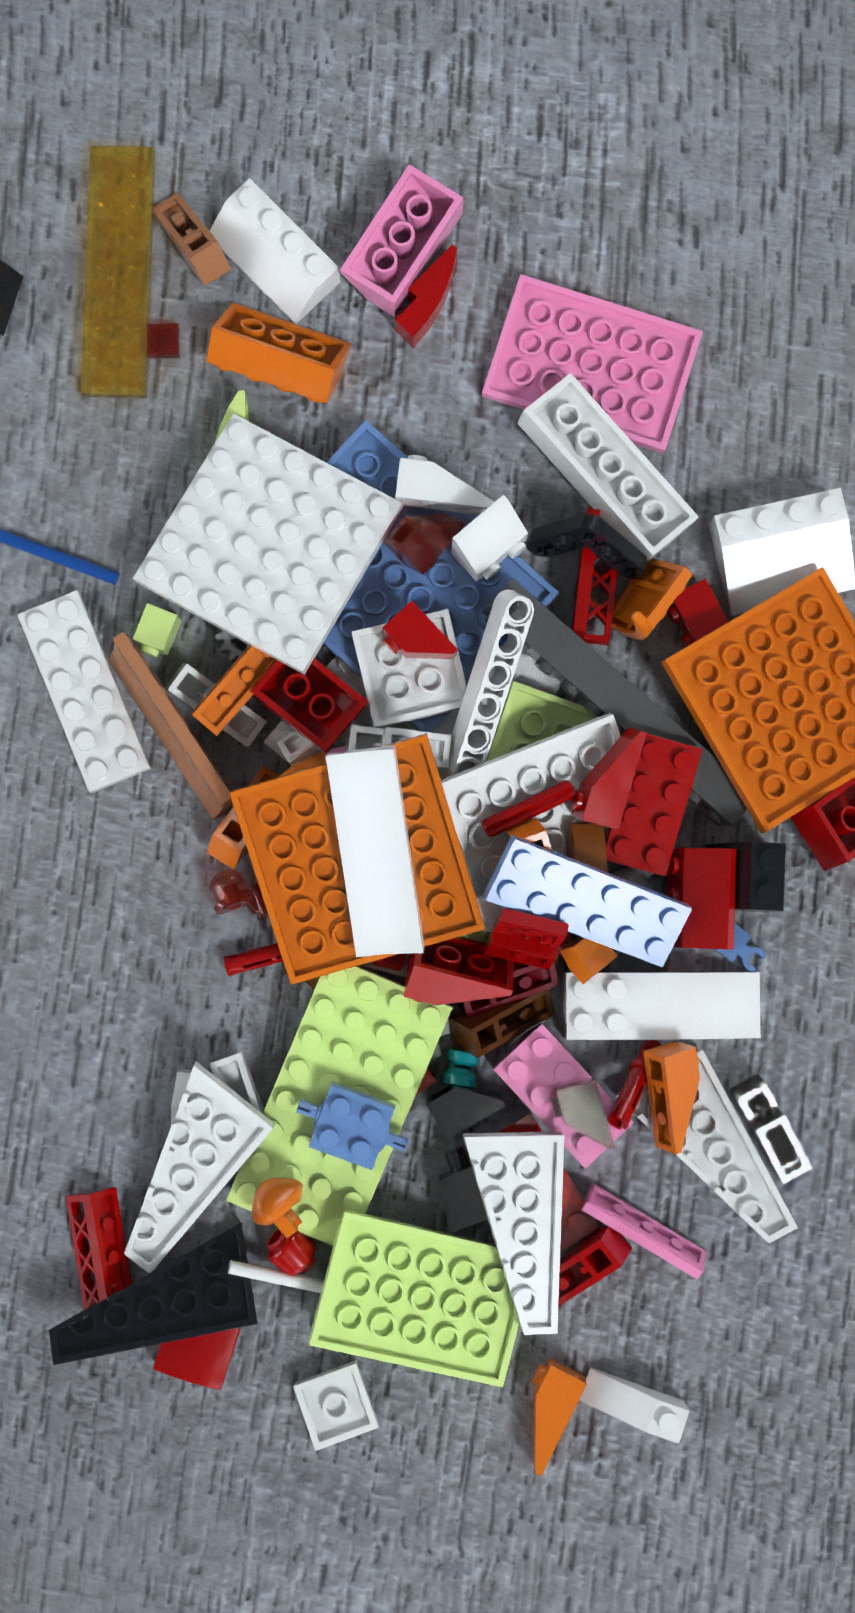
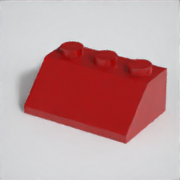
M673 849L667 869V888L664 895L686 903L692 908L673 947L734 950L737 849Z

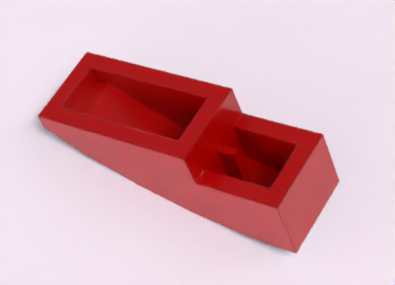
M453 244L408 288V301L411 304L395 319V331L413 348L428 332L447 299L457 262V247Z

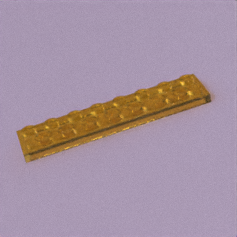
M90 146L81 394L83 397L147 399L156 157L154 147Z

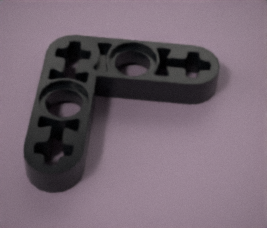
M582 514L534 528L530 533L527 549L534 555L552 557L587 547L624 577L637 579L644 575L647 557L606 521L596 515Z

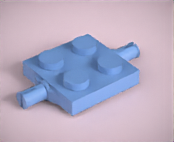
M333 1081L327 1097L320 1106L301 1099L296 1113L315 1119V1130L309 1144L310 1148L370 1170L373 1169L378 1153L385 1145L404 1152L409 1139L390 1132V1120L396 1106L395 1104Z

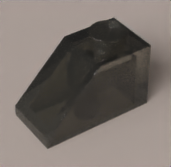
M593 1077L554 1088L556 1097L550 1098L556 1118L562 1116V1120L567 1126L606 1148L615 1147L597 1083Z

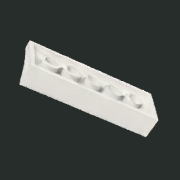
M571 373L524 409L517 424L593 509H600V517L647 557V564L699 518Z
M395 745L326 754L356 957L424 953V939Z

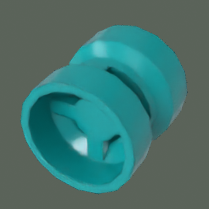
M448 1048L446 1059L449 1065L448 1069L444 1072L443 1082L475 1087L477 1076L474 1074V1069L479 1064V1058L464 1050ZM455 1064L464 1065V1066H469V1068L460 1067V1066H454V1065H455Z

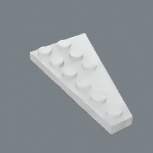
M700 1049L697 1051L700 1080L682 1152L676 1155L767 1243H771L798 1227L704 1051ZM646 1084L633 1114L653 1132L648 1085Z
M197 1061L192 1068L186 1089L182 1095L176 1116L124 1252L128 1258L148 1273H151L275 1125L274 1122Z
M562 1132L462 1133L521 1330L524 1335L557 1334L564 1134Z

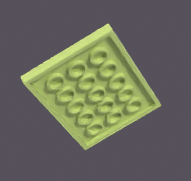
M343 1209L308 1340L309 1345L503 1387L519 1327V1320L496 1244Z

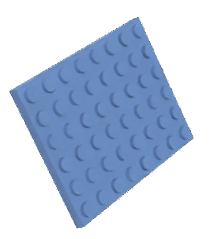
M365 420L326 463L395 499L400 458L407 459L408 457ZM403 506L402 511L323 645L362 679L352 631L388 623L411 601L424 614L448 609L466 685H468L487 625L485 621L487 616L482 611L504 585L513 578L545 607L557 597L559 592L518 555L513 559L508 556L500 562L501 569L490 579L486 580L483 577L476 582L451 554L452 538L471 523L475 517L472 514ZM507 634L500 638L499 647L506 643L508 639ZM452 711L409 722L419 731L433 733Z

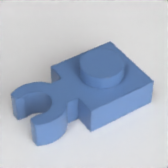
M735 923L734 950L714 949L729 962H733L738 956L742 967L750 972L756 970L749 963V956L755 953L762 959L767 956L761 948L749 947L747 945L752 936Z

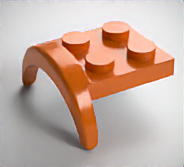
M653 558L646 564L644 575L640 578L632 579L614 603L611 628L627 637L644 640L657 623L665 617L668 608L676 597L684 591L686 583L693 574L685 566ZM590 597V600L595 604L596 607H599L601 605ZM606 608L601 611V613L604 616L606 614Z

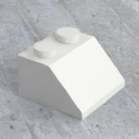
M503 495L452 538L451 554L476 582L483 577L488 580L501 569L500 562L508 556L511 559L515 558L526 548L524 542L527 539L528 532L509 500Z

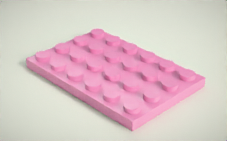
M520 274L481 397L524 410L571 373L634 445L664 454L703 331Z

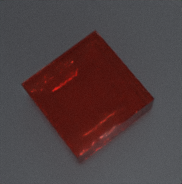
M178 323L146 324L148 359L180 358V327Z

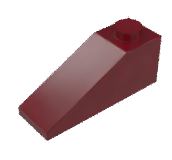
M514 962L513 992L511 996L458 1002L457 1005L467 1019L557 987L559 982L555 964L553 963L546 970Z

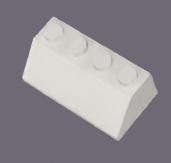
M250 178L225 201L210 229V233L218 241L223 253L294 324H297L341 282L339 267Z

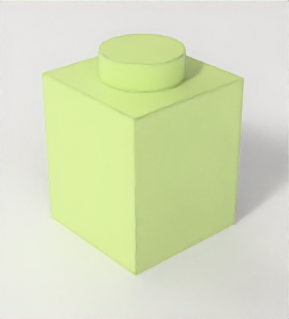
M147 603L133 637L136 644L140 646L139 651L157 658L159 653L168 656L182 620L177 614Z

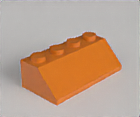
M233 302L212 327L206 362L216 365L220 370L233 371L245 375L252 381H262L274 385L283 392H294L305 396L312 402L327 404L336 390L352 343Z

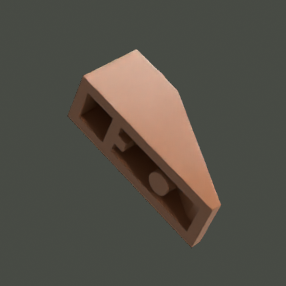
M178 192L151 209L191 270L204 286L231 270L218 241Z

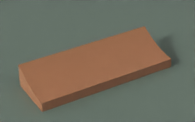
M124 632L113 638L114 649L108 662L213 820L233 807L229 794L232 789L136 644Z

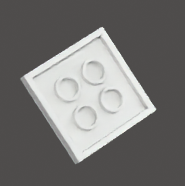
M448 609L425 614L457 648ZM386 624L351 632L375 728L387 727L460 709L467 685L459 652H457L453 659L405 658L400 652L396 655L392 653L383 643L382 639L385 636L382 634V627Z

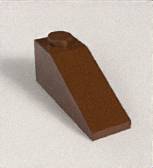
M548 989L467 1019L462 1010L451 1015L448 1019L455 1045L474 1057L479 1058L551 1017L556 1012L551 991Z

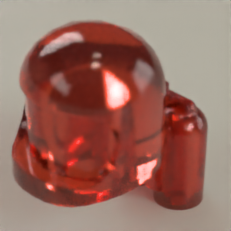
M232 869L223 870L213 876L209 889L216 901L214 906L216 915L246 906L252 915H256L258 920L269 917L258 884H254L252 889L249 890L243 875Z

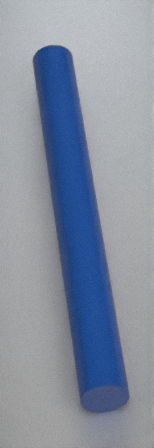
M0 529V542L113 585H116L119 580L120 573Z

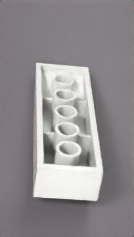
M563 972V1038L566 1040L761 1038L760 972H598L585 984H582L572 972Z

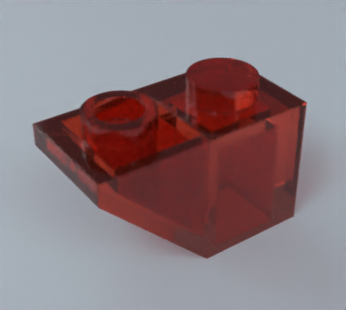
M444 512L406 516L384 540V543L405 566L424 575L435 564L445 548L452 543V538L461 531L465 524Z

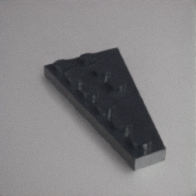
M241 1222L185 1255H181L140 1278L135 1283L115 1292L101 1302L49 1329L53 1365L258 1325L251 1279L228 1274L231 1260L248 1264Z

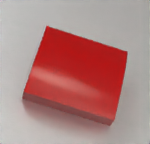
M502 908L484 948V955L548 970L556 960L558 947L567 937L569 924Z
M241 1328L160 1344L153 1369L193 1384L221 1390Z

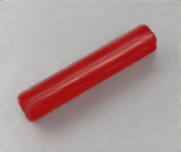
M568 781L556 784L484 819L481 822L482 828L487 836L494 837L573 799L576 795L574 787Z

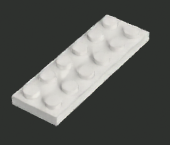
M78 590L17 614L89 793H94L150 770L151 766L80 592Z

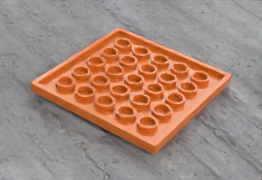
M823 567L661 662L761 833L768 832L855 777V621Z
M427 733L384 745H395L424 947L484 930V920ZM327 763L229 792L291 985L397 955L384 954L356 957Z

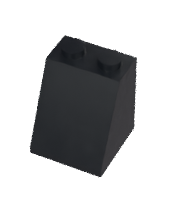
M736 842L705 844V848L737 849L735 911L769 913L784 910L786 843Z

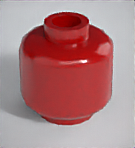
M277 1229L266 1243L268 1260L279 1270L290 1276H295L300 1272L302 1274L307 1273L316 1261L313 1257L316 1251L315 1242L298 1230L286 1238Z

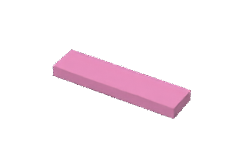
M595 1184L590 1186L585 1196L582 1211L692 1277L699 1278L703 1273L707 1254L704 1249Z

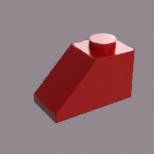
M413 601L409 602L382 627V634L385 636L382 641L395 655L400 652L405 658L453 659L457 655L458 649Z

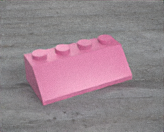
M409 164L341 267L340 273L369 302L396 317L408 299V288L426 271L462 216L464 197Z

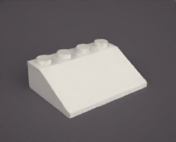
M841 488L715 515L708 524L730 617L742 615L821 567L825 569L838 593L855 590L849 518Z

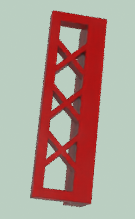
M587 508L586 514L599 517L600 509ZM587 547L581 548L571 630L586 643L609 646L617 572L611 568L609 572L600 577L594 570V561L599 557ZM608 578H609V587H608L607 584L604 582V581L607 580ZM597 586H600L608 595L607 601L599 607H596L590 600L591 591ZM606 608V614L604 616L601 613V611ZM596 616L604 625L603 635L587 634V621Z
M116 1187L66 1196L84 1310L132 1284L128 1257L124 1254L126 1244ZM79 1202H83L84 1218L80 1213ZM85 1237L89 1240L90 1251L86 1248ZM90 1271L95 1274L96 1284L91 1280Z

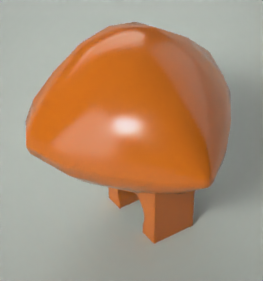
M275 1177L261 1182L255 1190L252 1203L254 1222L264 1226L274 1223L286 1238L294 1234L302 1223V1220L292 1210V1207L301 1201L302 1183L293 1178Z

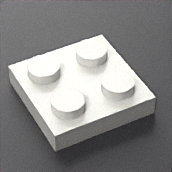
M357 1360L294 1383L293 1388L315 1451L379 1428V1422Z

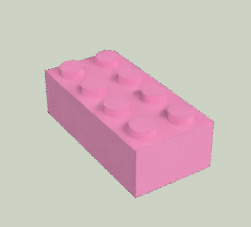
M542 1023L536 1025L492 1066L493 1070L551 1132H562L564 1134V1147L585 1169L627 1130L623 1128L620 1130L609 1124L607 1119L615 1102ZM632 1120L630 1121L628 1128L634 1123Z

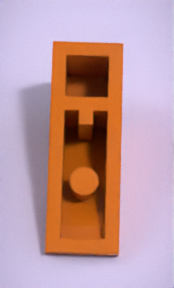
M263 766L250 785L273 779L280 775ZM233 806L212 834L206 853L234 870L248 850Z
M673 1041L643 1051L655 1147L673 1154H679L682 1152L700 1076L696 1047Z
M548 1357L545 1365L539 1364L532 1378V1383L535 1384L533 1465L535 1474L542 1476L587 1385L584 1375Z

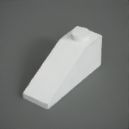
M409 455L407 459L400 458L395 500L403 503V506L480 515L494 503L493 500L436 463L427 461V458L424 456Z
M589 1367L586 1376L587 1385L579 1401L640 1430L679 1444L690 1412L684 1400Z

